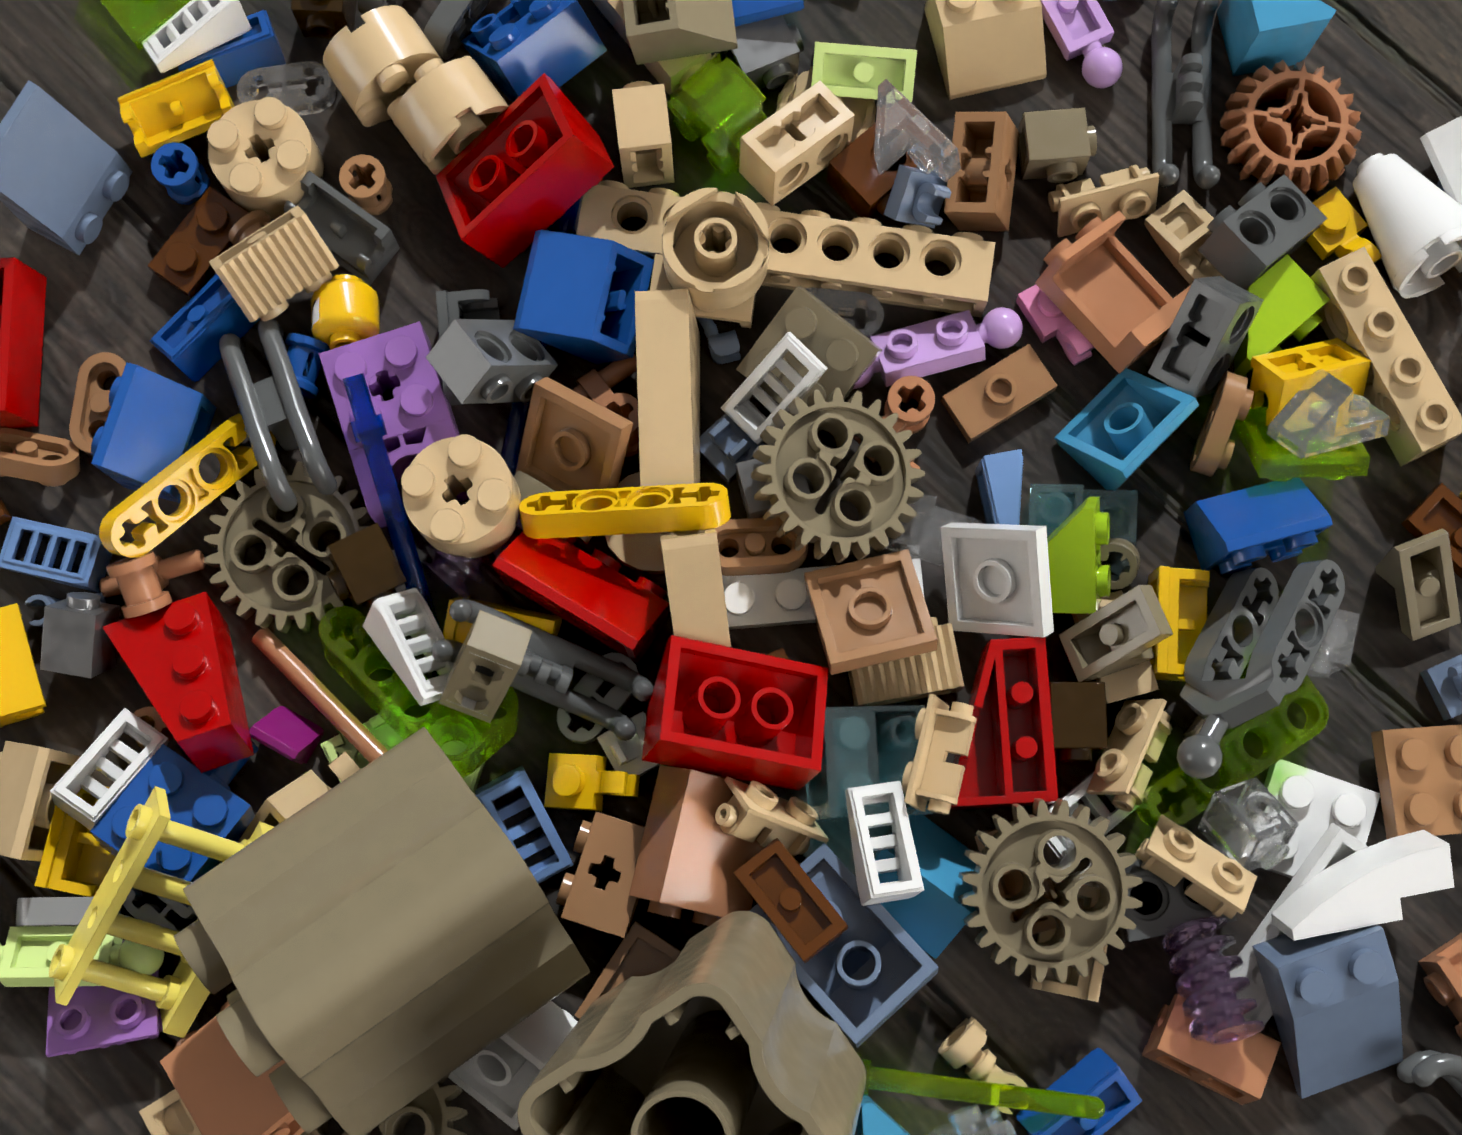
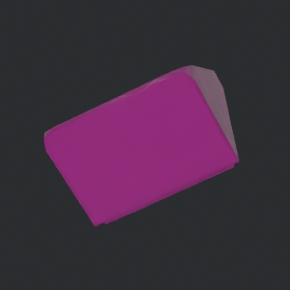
M285 706L275 708L249 730L251 738L299 764H306L324 735L322 727Z

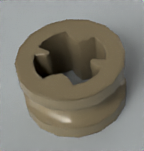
M1117 537L1110 538L1109 545H1101V561H1106L1113 551L1122 554L1121 561L1126 558L1128 559L1130 566L1123 567L1120 575L1111 574V589H1123L1131 584L1137 576L1141 562L1140 555L1134 544L1128 540Z

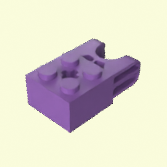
M420 321L319 353L366 508L370 517L375 523L378 522L380 528L394 524L400 516L396 489L404 470L411 464L413 459L432 443L459 435L450 403L443 393L442 378L426 359V356L432 350V346ZM395 388L393 389L394 398L384 401L383 393L388 389ZM465 491L456 496L457 500L461 502L469 500Z

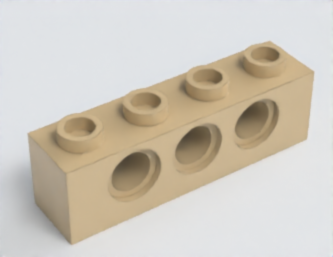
M1362 247L1319 268L1311 276V279L1330 298L1329 302L1317 313L1323 320L1320 324L1329 340L1339 338L1371 360L1363 400L1400 466L1412 462L1462 434V416L1366 248Z

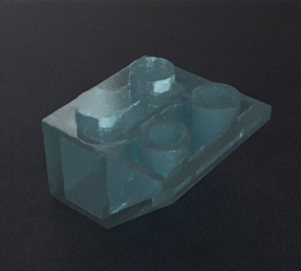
M925 705L826 707L821 772L806 784L807 804L817 812L816 822L849 821L845 790L848 788L901 781L902 785L906 765L910 761L914 762L918 740L915 738V723L919 711L925 708ZM927 801L925 812L906 804L908 816L933 814V812L927 810L929 801ZM889 803L864 806L865 816L890 812Z

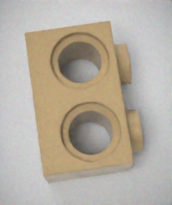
M636 81L626 84L622 89H613V104L624 184L632 188L674 183L672 141L664 84L653 85L647 81Z
M819 81L741 137L739 172L774 206L826 168L831 159L851 144L855 115Z

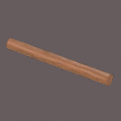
M268 627L262 628L255 633L252 643L369 763L388 751Z

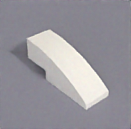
M1420 830L1389 838L1357 851L1324 869L1294 891L1271 913L1272 924L1295 941L1403 920L1400 898L1454 888L1450 845L1433 834Z

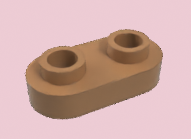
M109 352L97 353L86 359L81 365L77 377L69 433L73 443L89 456H92L91 444L97 429L105 425L111 408L109 405L110 390L103 389L104 381L111 376L122 377L126 362L121 357Z
M1225 371L1222 375L1193 450L1190 462L1191 471L1212 477L1217 468L1222 470L1227 468L1235 447V440L1229 439L1236 419L1244 421L1254 396V391L1246 389L1247 377Z
M0 428V477L10 476L55 487L66 484L79 474L81 469L79 448L72 441L13 428Z
M779 517L772 520H764V518L729 519L722 526L715 528L721 571L724 576L777 574L794 571L805 561L808 553V543L799 551H796L794 546L797 534L791 531L779 538L777 532L783 523ZM784 544L789 546L791 550L786 554H777L773 551V548ZM729 547L738 550V553L733 557H724L720 554L723 549Z

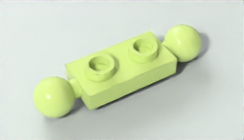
M78 926L10 927L6 944L2 946L0 943V982L4 987H55L54 978L49 977L52 957L60 944L68 945ZM106 934L93 958L139 973L152 975L161 967L164 960V951L128 940L122 943L123 939ZM81 980L78 986H101V985H97V984H94V983H90V982H86V981Z

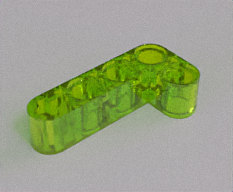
M341 606L331 609L321 618L318 627L324 657L329 665L403 740L422 727H425L440 748L445 743L454 740L461 741L468 746L460 754H445L462 778L472 774L511 740L517 732L519 707L517 694L512 687H509L499 706L505 709L507 714L500 719L492 720L491 723L441 705L439 700L426 704L430 708L426 715L418 718L408 717L404 712L410 706L417 705L418 702L363 628L366 617L353 607ZM354 638H355L356 647H357V651H358L357 656H356V652H355L354 646L349 642L350 640H353ZM384 668L394 672L390 678L383 681H375L368 678L377 669Z
M1251 654L1240 679H1245ZM1307 674L1296 691L1284 695L1279 706L1224 733L1219 743L1223 754L1221 767L1218 769L1220 781L1215 789L1205 786L1201 779L1192 778L1185 774L1178 763L1148 783L1143 795L1142 804L1136 808L1140 819L1147 826L1154 828L1158 818L1161 816L1156 807L1162 801L1161 796L1177 792L1183 788L1189 795L1181 797L1172 803L1169 807L1170 812L1163 813L1162 815L1179 826L1185 824L1319 734L1328 722L1329 708ZM1291 702L1300 705L1306 713L1307 722L1303 729L1294 727L1287 717V709ZM1247 731L1256 733L1263 742V753L1259 759L1251 757L1243 747V738Z

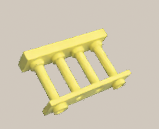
M155 786L145 805L137 804L133 809L126 826L125 835L127 838L68 945L60 944L56 949L50 963L49 977L54 978L56 1003L64 1006L68 1005L81 980L154 1000L156 1007L160 1008L163 1033L184 1038L210 991L196 976L177 946L174 935L179 931L120 914L119 911L132 888L191 906L183 888L192 883L191 881L144 867L158 841L223 862L274 828V826L259 821L250 839H243L238 843L170 820L166 790ZM106 934L179 955L181 956V961L173 975H166L161 979L93 958Z

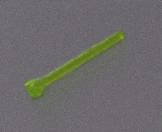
M857 1053L866 1070L864 1094L867 1095L869 1094V1089L1087 1119H1099L1105 1113L1103 1100L1096 1096L873 1067L871 1060H863L862 1054Z

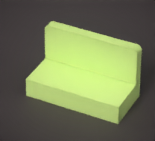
M815 42L811 87L821 81L837 97L902 101L906 98L909 102H912L917 50Z

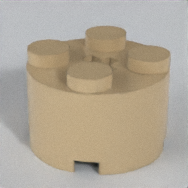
M382 6L361 15V18L365 24L352 33L347 26L342 28L329 42L323 55V63L330 78L361 124L365 127H371L379 122L391 119L387 113V108L395 99L404 95L417 82L414 79V74L421 65L434 58H438L444 64L416 21L401 6Z
M464 56L444 64L438 58L425 62L414 74V79L417 82L404 95L398 97L389 105L387 113L422 162L433 174L437 175L509 106L476 61L470 56Z
M265 97L260 100L241 103L227 111L219 120L212 123L208 129V159L211 169L232 201L247 212L262 209L267 212L271 219H276L284 214V205L287 200L295 205L300 202L304 195L300 181L309 170L319 178L321 176L323 178V158L305 122L293 109L284 105L275 97Z
M702 188L681 198L671 208L662 234L664 269L673 289H688L692 305L703 312L729 309L744 303L757 292L767 275L769 228L765 216L750 198L736 191L733 194L718 191V188ZM713 245L717 251L723 249L725 251L721 253H716L715 251L707 252V247Z
M468 434L441 439L423 449L403 472L401 485L406 513L413 525L435 549L446 554L464 556L465 558H478L494 552L512 536L517 525L521 493L506 462L490 445ZM465 491L470 500L466 504L460 505L456 496Z

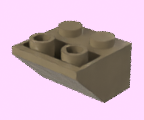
M622 0L626 36L637 65L738 49L732 0Z

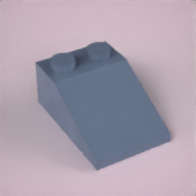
M28 80L0 123V201L27 228L80 255L86 244L92 243L98 237L103 224L102 219L113 202L120 200L126 193L130 182L129 177L133 171L118 152L42 88Z
M823 843L800 866L847 923L849 928L808 962L804 963L758 904L750 912L759 914L770 923L796 962V973L799 983L831 1020L838 1024L842 1032L855 1047L858 1048L938 973L939 967L880 903L861 906L856 876Z
M1372 925L1295 941L1286 934L1252 946L1294 1085L1301 1099L1403 1061L1399 979L1382 927Z

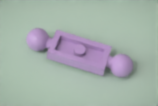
M1040 0L1043 19L1066 61L1083 54L1085 58L1082 63V74L1089 85L1095 88H1108L1115 84L1122 74V60L1113 49L1102 47L1103 44L1111 41L1114 30L1098 1Z
M1000 307L988 312L982 323L975 324L970 311L966 310L870 336L871 341L879 346L882 351L872 365L863 373L853 389L865 386L871 380L873 374L877 372L881 373L884 383L888 387L905 376L921 378L986 360L985 343L998 349L1013 346L1022 335V321L1015 311Z

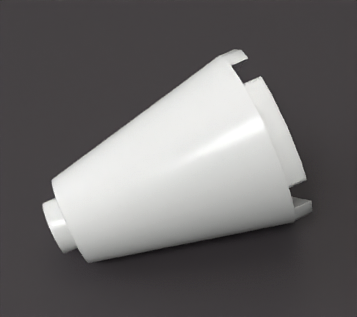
M1378 153L1363 161L1356 170L1357 176L1353 181V188L1377 249L1382 255L1381 259L1393 288L1405 299L1418 297L1445 284L1440 275L1453 266L1461 273L1462 206L1396 154L1383 155Z

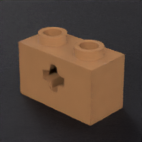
M1006 111L956 112L947 182L951 196L950 199H945L944 213L959 231L1009 232L1020 133Z
M595 812L592 823L583 820L573 850L582 854L576 873L573 875L566 872L556 900V904L564 906L561 918L622 938L626 937L639 902V898L629 896L645 827L599 812ZM609 857L615 859L613 868L620 872L621 875L618 883L609 881L605 890L598 888L599 878L592 875V870L595 865L604 866Z

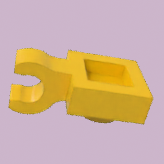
M1334 187L1312 202L1327 217L1324 223L1307 240L1308 244L1322 260L1334 252L1339 258H1342L1362 247L1366 248L1374 263L1381 259L1382 255L1377 247L1368 239L1359 237L1368 224L1337 187Z
M549 753L544 807L602 811L603 795L638 797L640 775L628 774V772L606 771L607 757L599 755Z

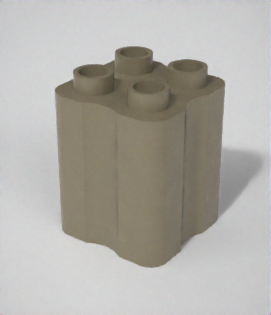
M422 727L183 888L198 919L174 935L175 942L199 980L213 995L233 982L237 989L226 996L230 1006L216 1015L217 1021L238 1056L256 1077L262 1075L281 1060L286 1062L270 1073L269 1077L281 1100L307 1134H310L333 1117L348 1135H366L590 973L578 949L555 915L548 899L518 851L484 805L474 795L425 727Z
M735 911L725 915L690 938L678 958L668 967L650 975L632 976L596 999L521 1097L517 1118L523 1135H855L866 1085V1070L862 1060L838 1024L818 1012L804 995L797 978L796 962L770 923L754 912Z

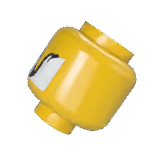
M348 274L335 275L330 281L323 283L318 290L314 291L311 298V331L314 338L328 344L331 350L378 335L380 331V307L376 291L361 278Z

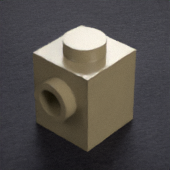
M1085 107L1023 113L1018 127L1020 133L1018 150L1022 180L1047 178V181L1051 183H1064L1082 175L1090 157L1095 156L1097 151L1096 130L1094 125L1087 126Z

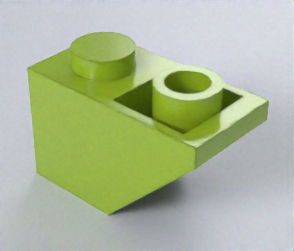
M1288 254L1247 289L1248 292L1264 301L1234 357V373L1237 375L1245 376L1253 369L1250 366L1253 356L1282 350L1280 345L1292 335L1300 342L1323 321L1317 313L1329 302L1330 298Z
M1088 497L1047 537L1053 613L1093 614L1099 608L1101 597H1110V565H1101V545H1109L1110 516L1109 512H1100V497Z

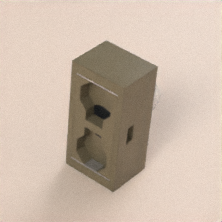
M479 610L452 665L439 704L491 723L521 667L532 630L512 623L505 618Z

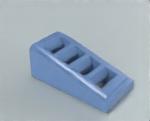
M1021 449L985 455L975 469L986 524L1020 525L1023 473Z
M12 516L0 553V568L99 593V582L106 575V566L110 563L112 553L103 547L99 535ZM23 532L32 533L24 560H15ZM43 536L50 539L42 564H34ZM61 541L68 542L60 569L53 568ZM79 545L86 548L78 573L71 572Z
M519 766L475 790L478 800L484 805L523 860L550 845L553 847L555 854L529 867L538 884L574 865L523 766ZM521 786L525 795L496 809L493 803L494 800ZM530 806L532 807L534 815L508 829L506 828L503 820ZM542 826L545 832L544 835L516 848L513 840Z

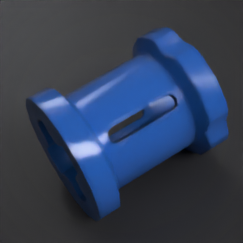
M172 142L164 144L156 150L151 160L152 174L161 185L166 187L171 199L179 204L186 205L199 200L209 188L210 178L202 164L198 163L197 156L191 148L183 143Z
M289 333L285 340V343L289 346L287 353L302 396L304 398L316 399L319 389L315 385L322 367L319 353L330 350V346L310 336Z

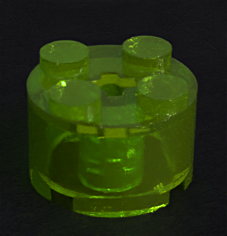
M715 53L670 94V100L667 102V106L676 116L672 121L677 129L691 143L697 138L702 141L709 151L706 155L708 161L724 178H727L733 172L739 173L741 137L767 119V116L762 111V103L766 100L765 96L735 63L728 58L721 61L720 53Z

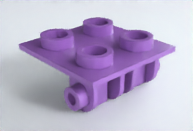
M159 969L151 976L159 978ZM78 986L68 1005L64 1006L56 1003L55 987H49L46 1038L47 1057L63 1054L71 1055L79 1051L107 1048L110 1045L116 1044L123 1045L126 1042L147 1038L155 1039L163 1031L160 1009L156 1007L154 1000L104 986Z

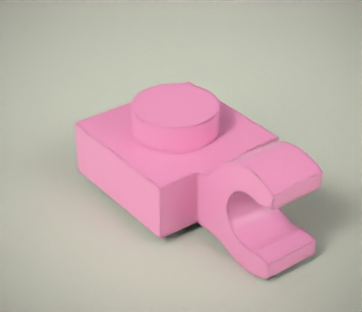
M1036 284L1018 294L1016 303L1042 343L1056 336L1066 356L1074 366L1092 356L1090 350L1095 347Z

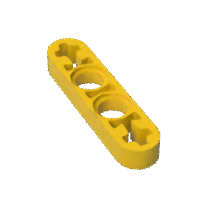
M241 414L230 417L109 511L102 519L99 527V538L103 547L110 553L128 558H137L147 554L231 487L237 480L256 467L258 464L252 447L239 446L232 452L225 447H236L247 437ZM270 431V435H271V438H272V441H273V444H274V447H275L276 438L274 437V435H273L272 432ZM212 453L220 462V472L214 481L206 483L200 476L199 465L204 456ZM174 485L180 493V504L174 513L165 515L158 505V497L165 487ZM148 516L151 520L156 522V525L148 522H140ZM124 522L140 523L131 532L134 538L132 543L120 541V538L125 533L122 526Z
M717 483L544 492L531 495L519 504L523 533L534 539L707 530L722 526L731 517L727 488Z

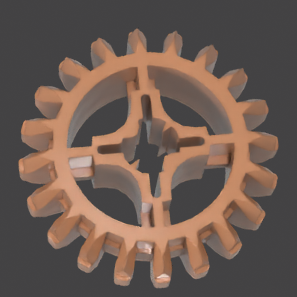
M1281 60L1274 65L1272 70L1263 65L1255 71L1252 78L1247 76L1241 80L1236 88L1237 92L1232 93L1225 104L1227 111L1220 120V127L1226 130L1221 137L1220 146L1233 148L1227 157V164L1242 163L1244 166L1239 173L1240 180L1249 178L1252 174L1259 179L1256 184L1262 182L1266 187L1285 174L1305 195L1309 187L1317 193L1326 187L1329 180L1333 182V180H1337L1343 174L1345 165H1349L1356 155L1354 146L1360 141L1362 131L1355 128L1356 124L1360 121L1361 112L1347 109L1353 102L1354 93L1340 95L1337 91L1341 85V78L1334 79L1329 83L1322 78L1324 76V66L1317 68L1311 74L1306 71L1304 60L1297 62L1292 71L1285 61ZM1286 99L1281 108L1268 107L1266 111L1255 110L1258 105L1264 102ZM1314 147L1325 148L1324 153L1315 158L1295 160V156L1300 150L1311 151Z

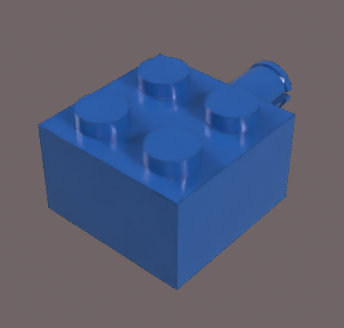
M252 742L253 752L255 754L259 749L256 746V744ZM162 744L90 832L101 847L116 857L127 838L125 835L126 826L133 809L137 804L145 805L156 786L166 790L170 820L238 842L255 817L251 805L231 792L228 785L251 756L201 773L196 766ZM158 841L144 867L194 882L222 863V861Z

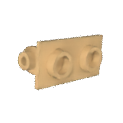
M1132 165L1126 169L1100 175L1099 183L1101 187L1095 188L1091 178L1065 185L1063 183L1058 184L1056 191L1048 193L1051 211H1058V237L1078 233L1097 216L1102 221H1105L1120 211L1128 220L1154 213L1156 211L1159 174H1150L1147 167L1139 169L1137 165Z
M929 694L927 707L922 708L918 713L915 723V738L918 740L914 762H908L902 778V790L906 794L904 802L913 808L925 812L927 801H929L927 810L949 815L951 805L957 806L965 767L946 762L948 753L968 757L977 718L972 716L974 706L962 702H952L951 710L949 711L950 706L934 694Z
M1165 699L1124 701L1107 741L1108 748L1104 749L1096 763L1095 772L1086 791L1088 794L1114 795L1113 805L1128 812L1133 811L1135 805L1142 804L1143 795L1153 773L1142 761L1145 759L1149 763H1157L1166 739L1172 731V726L1169 723L1171 716L1163 711L1167 703Z
M728 776L724 780L733 793L728 803L721 804L715 814V821L720 825L724 833L752 843L756 839L762 847H766L778 838L793 857L802 855L808 850L811 838L824 843L829 841L827 835L815 821L818 817L817 812L803 800L797 797H791L789 801L780 798L768 787L757 781H751L748 785Z
M1162 814L1158 818L1150 839L1145 838L1135 853L1136 858L1143 861L1141 864L1143 869L1149 870L1173 887L1183 877L1191 881L1186 887L1184 894L1210 910L1216 917H1220L1223 914L1232 919L1237 912L1242 915L1257 878L1256 875L1245 869L1236 860L1228 858L1196 837L1191 831L1179 826Z

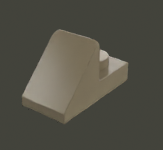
M1443 528L1393 547L1375 567L1376 573L1395 588L1401 632L1410 640L1415 641L1461 623L1449 533Z
M1138 585L1058 636L1078 682H1089L1153 659L1155 656L1151 647L1173 635V632L1152 585Z

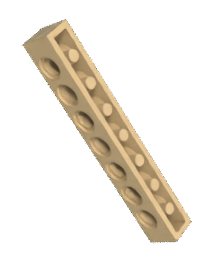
M601 181L599 185L593 186L583 195L576 235L613 240L654 260L655 254L663 255L662 234L669 212L683 197H679L677 192L666 188H652L649 192L631 190L627 185L617 181ZM755 203L765 216L769 228L768 268L762 286L795 290L797 286H802L810 293L954 314L969 310L972 316L982 317L988 302L996 242L983 241L982 236L971 232H958L953 236L935 234L930 228L922 225H906L900 229L882 226L878 220L867 217H857L851 221L831 219L829 214L818 210H805L801 214L780 211L779 207L772 206L769 203ZM629 217H640L647 222L643 228L637 231H628L620 226ZM787 238L793 240L799 248L792 253L785 254L775 250L772 244L779 239ZM712 245L707 247V252L715 251L716 253H721L725 249L717 251ZM830 246H840L849 253V257L841 261H833L827 258L823 251ZM881 253H890L899 260L900 264L894 268H883L876 263L874 257ZM932 260H939L944 262L951 272L944 276H937L930 273L925 264Z

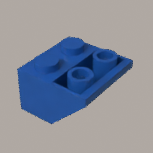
M510 0L511 3L499 13L489 14L479 19L472 26V33L461 41L469 54L512 102L543 73L560 87L607 51L578 0Z
M542 229L535 231L513 330L596 365L633 358L636 347L635 291H648L654 260L613 240Z
M127 362L122 377L118 376L111 386L109 393V405L111 408L105 425L99 427L93 437L91 444L93 459L91 464L124 488L136 491L207 436L216 407L202 393ZM169 485L160 492L159 498L180 503V493L174 485Z
M1298 475L1199 500L1183 512L1201 570H1211L1219 567L1221 575H1228L1235 571L1252 567L1251 562L1263 559L1268 554L1271 562L1298 556L1303 553L1302 549L1319 543L1317 535L1333 525L1330 514Z

